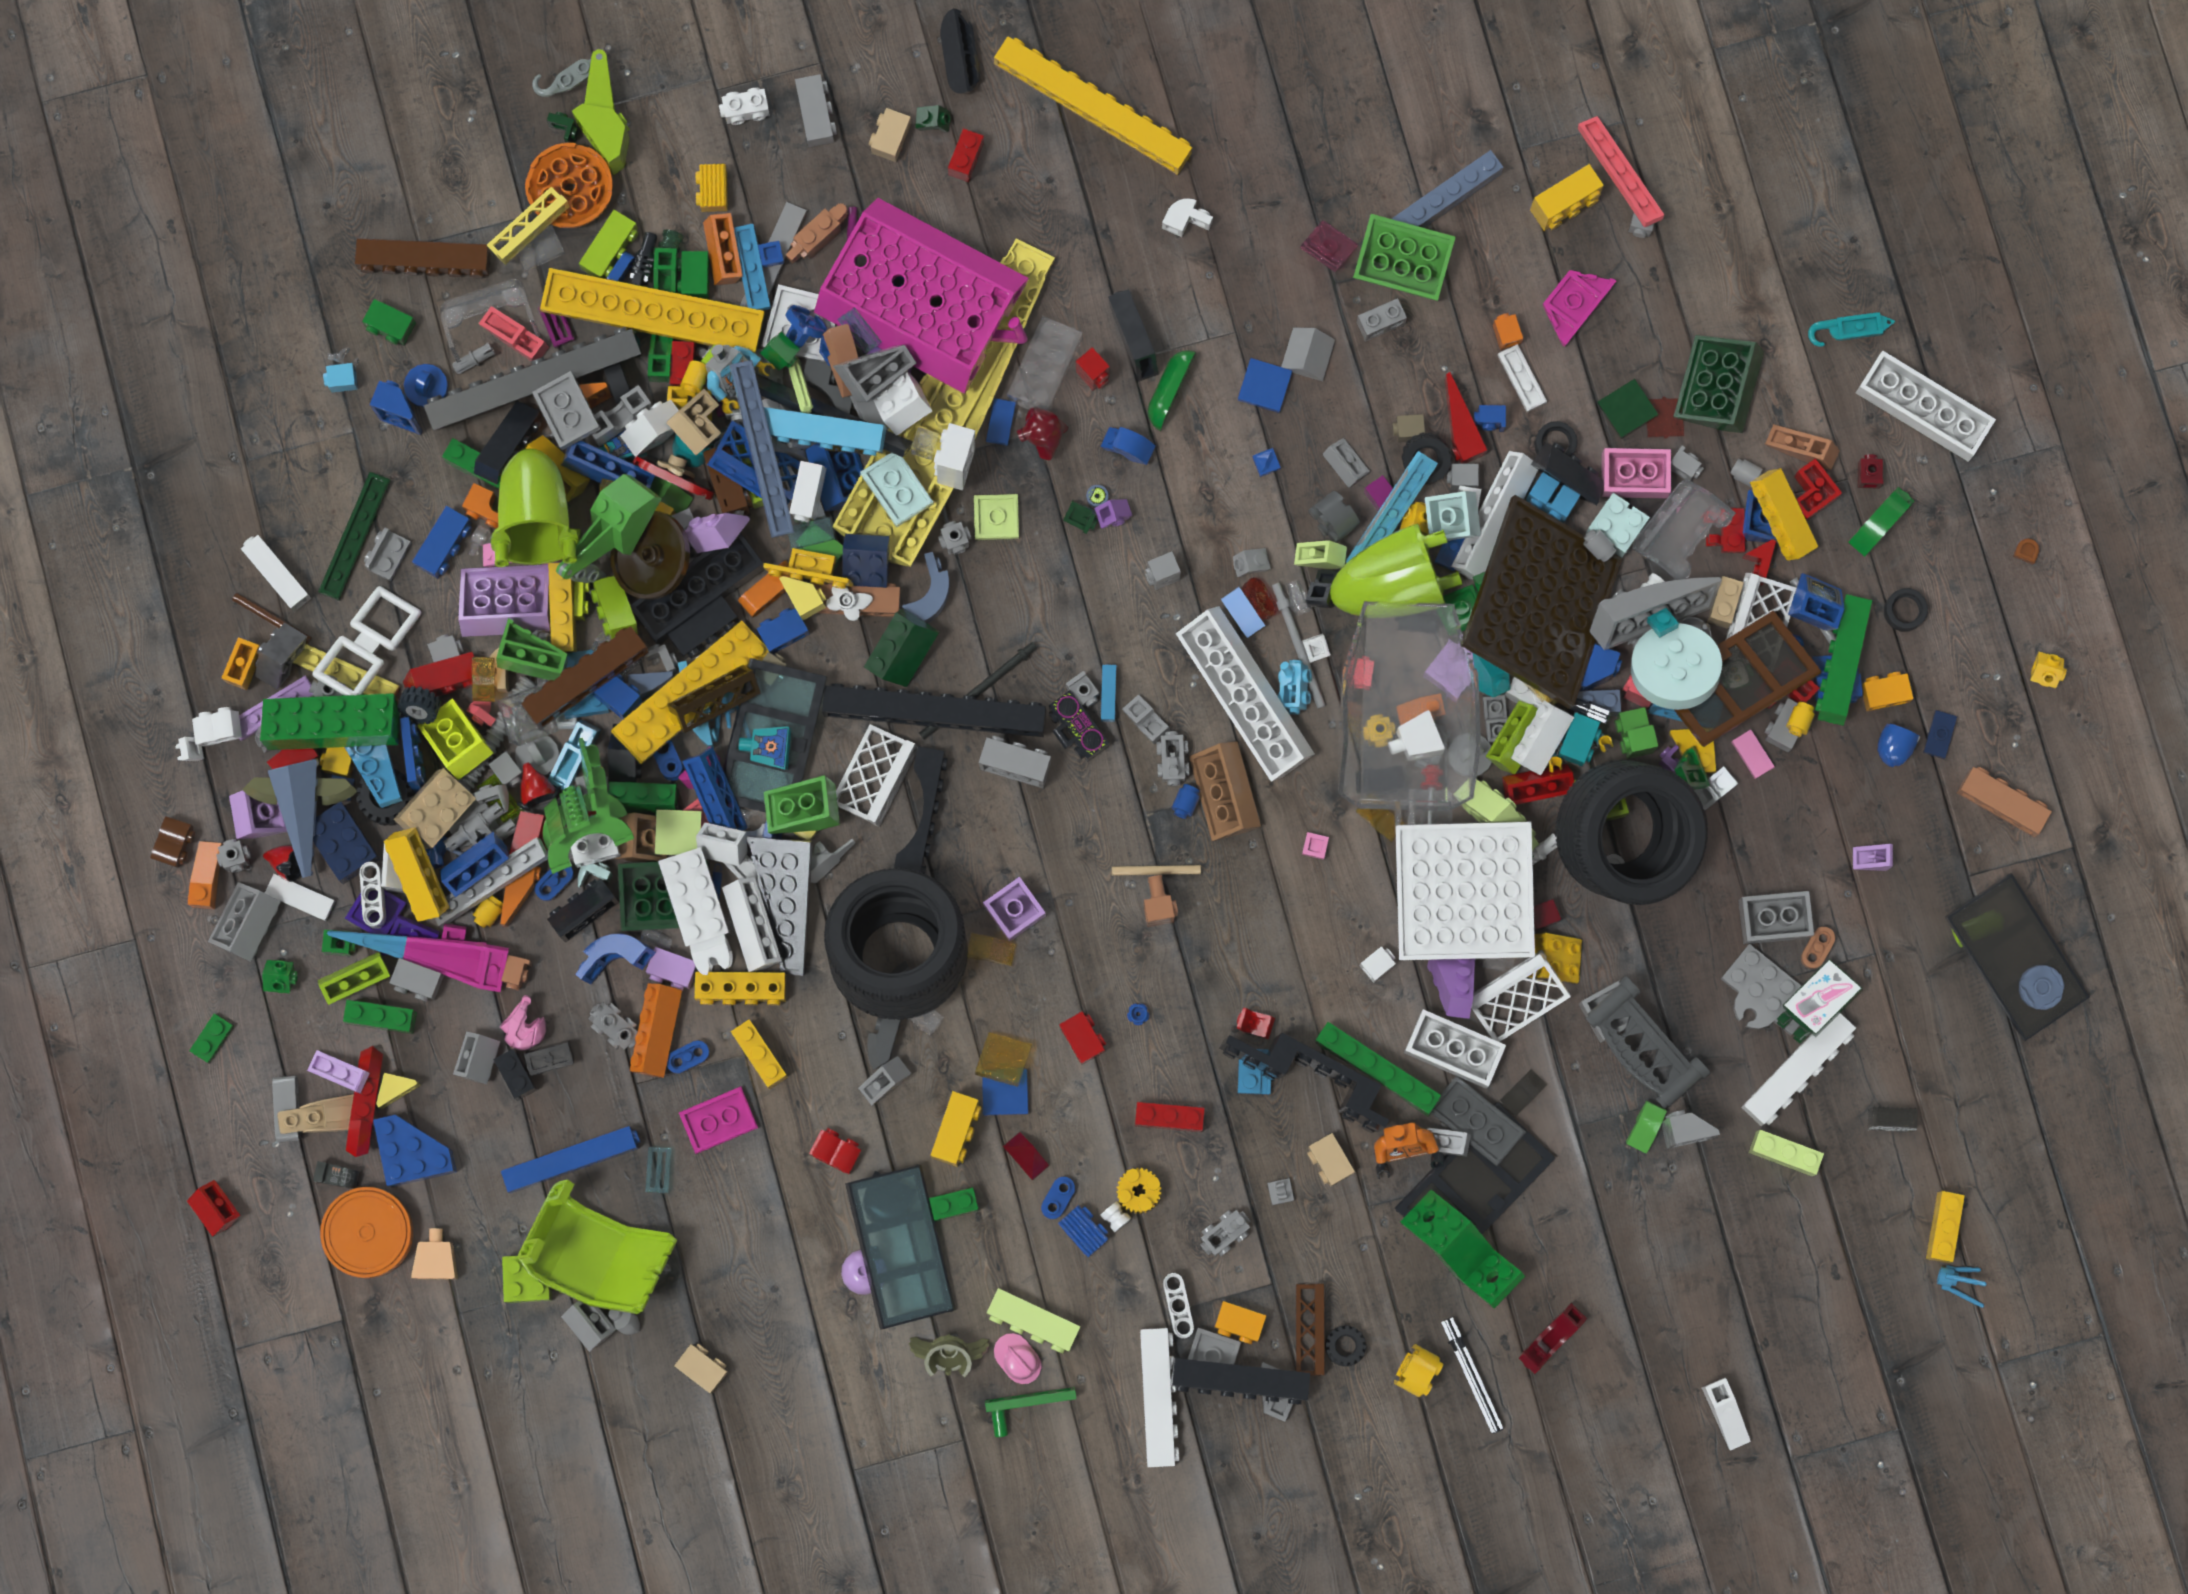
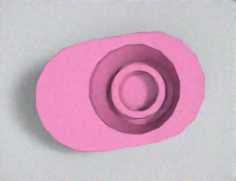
M1014 1333L1006 1334L999 1338L994 1347V1357L1009 1378L1019 1384H1029L1036 1380L1041 1371V1360L1030 1344L1022 1336Z

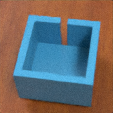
M1542 472L1526 501L1560 522L1565 523L1575 507L1580 494L1565 485L1562 486L1559 493L1555 490L1560 482Z

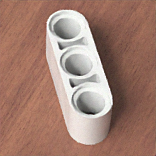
M366 862L360 868L362 915L364 922L368 926L378 929L384 926L386 922L384 888L381 887L382 869L373 862ZM370 868H376V876L371 879L367 878V871ZM377 890V899L369 901V892ZM378 912L380 915L379 920L371 923L369 920L370 915Z
M1171 1273L1165 1277L1163 1288L1173 1331L1177 1337L1185 1339L1193 1333V1320L1184 1281L1179 1274ZM1175 1277L1179 1280L1180 1286L1178 1289L1171 1290L1168 1288L1167 1280L1169 1278ZM1182 1300L1185 1304L1184 1310L1182 1312H1175L1172 1308L1173 1301ZM1180 1322H1186L1190 1326V1331L1185 1335L1180 1334L1177 1330V1325Z

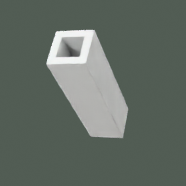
M259 535L256 537L252 536L244 542L241 550L294 613L312 599Z

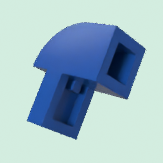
M1109 427L1100 447L1106 451L1122 454L1131 462L1147 465L1156 445L1129 429Z

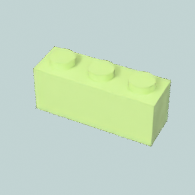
M1763 1130L1756 1131L1749 1153L1810 1176L1817 1175L1824 1153Z

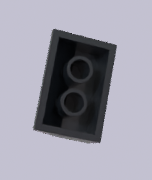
M1545 443L1531 465L1560 482V486L1565 485L1580 494L1579 499L1597 506L1603 486V480L1598 477L1599 472L1589 466L1586 469L1580 465L1582 461L1571 454L1569 457L1564 454L1565 449L1557 443L1553 445Z
M594 879L585 886L586 890L580 895L575 893L567 900L568 904L562 908L558 906L549 913L550 917L547 920L565 943L619 903L602 879L598 881Z

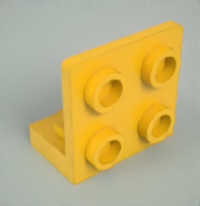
M1550 933L1534 934L1535 953L1540 950L1544 952L1547 961L1562 982L1579 983L1582 940ZM1545 966L1537 970L1535 979H1549L1550 974Z

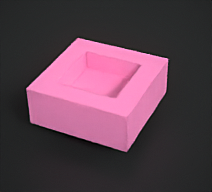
M1307 832L1302 855L1324 860L1329 837Z

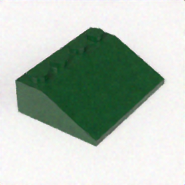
M1695 335L1674 418L1721 431L1743 434L1764 350L1756 342Z
M706 859V863L710 872V860ZM659 862L618 864L621 931L680 928Z

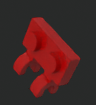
M1722 508L1721 514L1708 513L1705 516V525H1721V536L1709 534L1705 538L1706 547L1721 546V553L1745 552V537L1743 535L1744 508Z

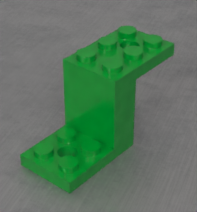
M1432 1190L1400 1221L1406 1229L1431 1248L1454 1277L1493 1309L1525 1277L1518 1268L1493 1249L1470 1220ZM1435 1215L1432 1221L1427 1222V1219L1430 1216ZM1498 1276L1495 1282L1490 1283L1493 1277Z

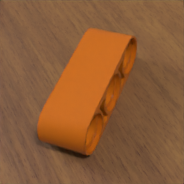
M785 560L778 566L788 567L789 562ZM769 574L765 575L738 599V602L752 618L760 614L786 592L779 579L780 577H774Z

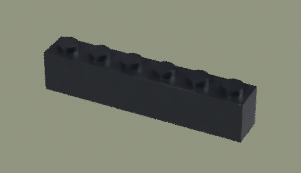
M1173 1358L1170 1386H1175V1391L1189 1392V1388L1198 1389L1199 1394L1211 1395L1212 1391L1221 1392L1220 1396L1234 1397V1393L1243 1394V1399L1256 1400L1257 1396L1266 1397L1265 1401L1279 1402V1398L1288 1399V1404L1302 1405V1401H1308L1311 1373Z

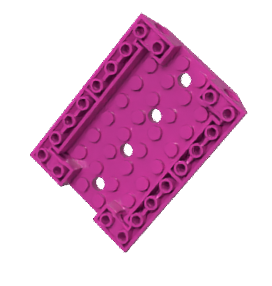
M877 198L863 211L821 286L814 313L838 326L848 324L852 334L882 350L896 345H905L916 361V364L913 365L915 368L966 394L986 358L984 354L986 347L1003 317L1010 315L1029 278ZM859 256L867 258V262L863 267L856 266V259ZM897 276H902L905 279L901 287L893 285V281ZM939 296L942 298L941 306L937 308L932 307L931 300ZM972 317L980 318V325L976 328L969 326V320Z

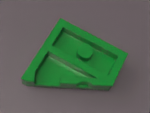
M1692 746L1686 749L1674 769L1675 773L1693 789H1704L1710 786L1696 747Z

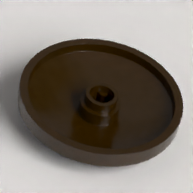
M655 511L631 555L622 554L616 548L611 550V567L616 581L625 592L641 599H659L674 591L682 582L690 560L689 540L682 525L671 515Z

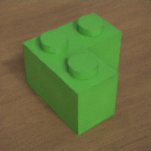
M1646 708L1625 711L1617 715V719L1614 722L1617 733H1621L1620 749L1622 754H1626L1627 759L1653 754L1658 748L1654 726L1649 725Z

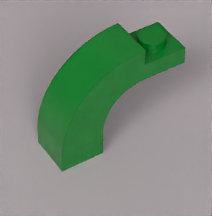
M1898 487L1848 543L1865 557L1915 501L1907 492Z

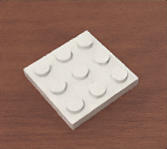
M778 284L761 347L764 348L779 332H782L784 335L787 334L792 324L787 320L785 314L792 305L807 308L810 311L809 315L820 317L825 323L827 330L836 327V324L814 313L819 294ZM809 336L795 356L826 362L819 353L821 338Z

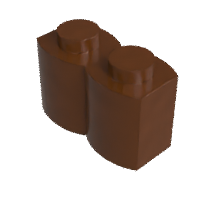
M165 816L150 858L179 868L180 864L183 865L186 861L188 852L185 850L187 844H191L194 839V826Z

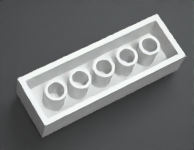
M1883 350L1856 391V394L1968 462L1974 456L1996 420Z

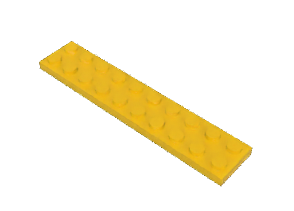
M549 268L540 306V312L619 328L627 327L629 330L632 329L634 331L709 346L714 344L729 345L731 347L741 346L750 349L755 354L765 314L762 310Z

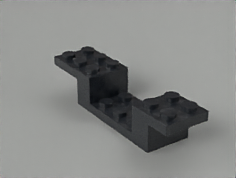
M1280 1033L1274 1038L1267 1054L1231 1035L1225 1038L1219 1049L1223 1050L1225 1056L1231 1059L1236 1057L1244 1061L1242 1063L1244 1066L1252 1070L1257 1068L1263 1071L1262 1075L1273 1081L1275 1078L1279 1080L1286 1075L1295 1058L1294 1062L1303 1067L1308 1065L1315 1069L1314 1073L1324 1078L1329 1076L1335 1080L1334 1083L1342 1088L1349 1087L1338 1112L1343 1114L1342 1118L1352 1123L1354 1121L1361 1123L1362 1128L1370 1133L1383 1130L1389 1122V1119L1370 1110L1381 1087L1380 1084L1284 1033Z

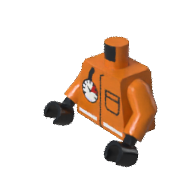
M1416 1123L1383 1129L1384 1135L1380 1136L1374 1144L1376 1163H1379L1376 1166L1378 1179H1380L1381 1172H1387L1388 1178L1390 1177L1389 1165L1385 1163L1387 1161L1432 1154L1431 1167L1436 1169V1162H1440L1442 1167H1444L1445 1157L1443 1153L1438 1152L1439 1148L1433 1133L1430 1130L1419 1127Z

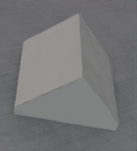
M1293 328L1281 367L1292 370V373L1323 382L1335 339L1316 328Z

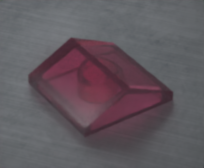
M1322 220L1302 243L1300 248L1336 273L1343 267L1358 244Z

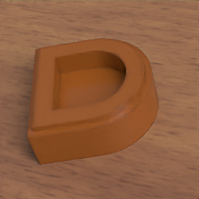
M2023 539L2018 543L2013 557L2034 565L2039 554V545L2033 539Z

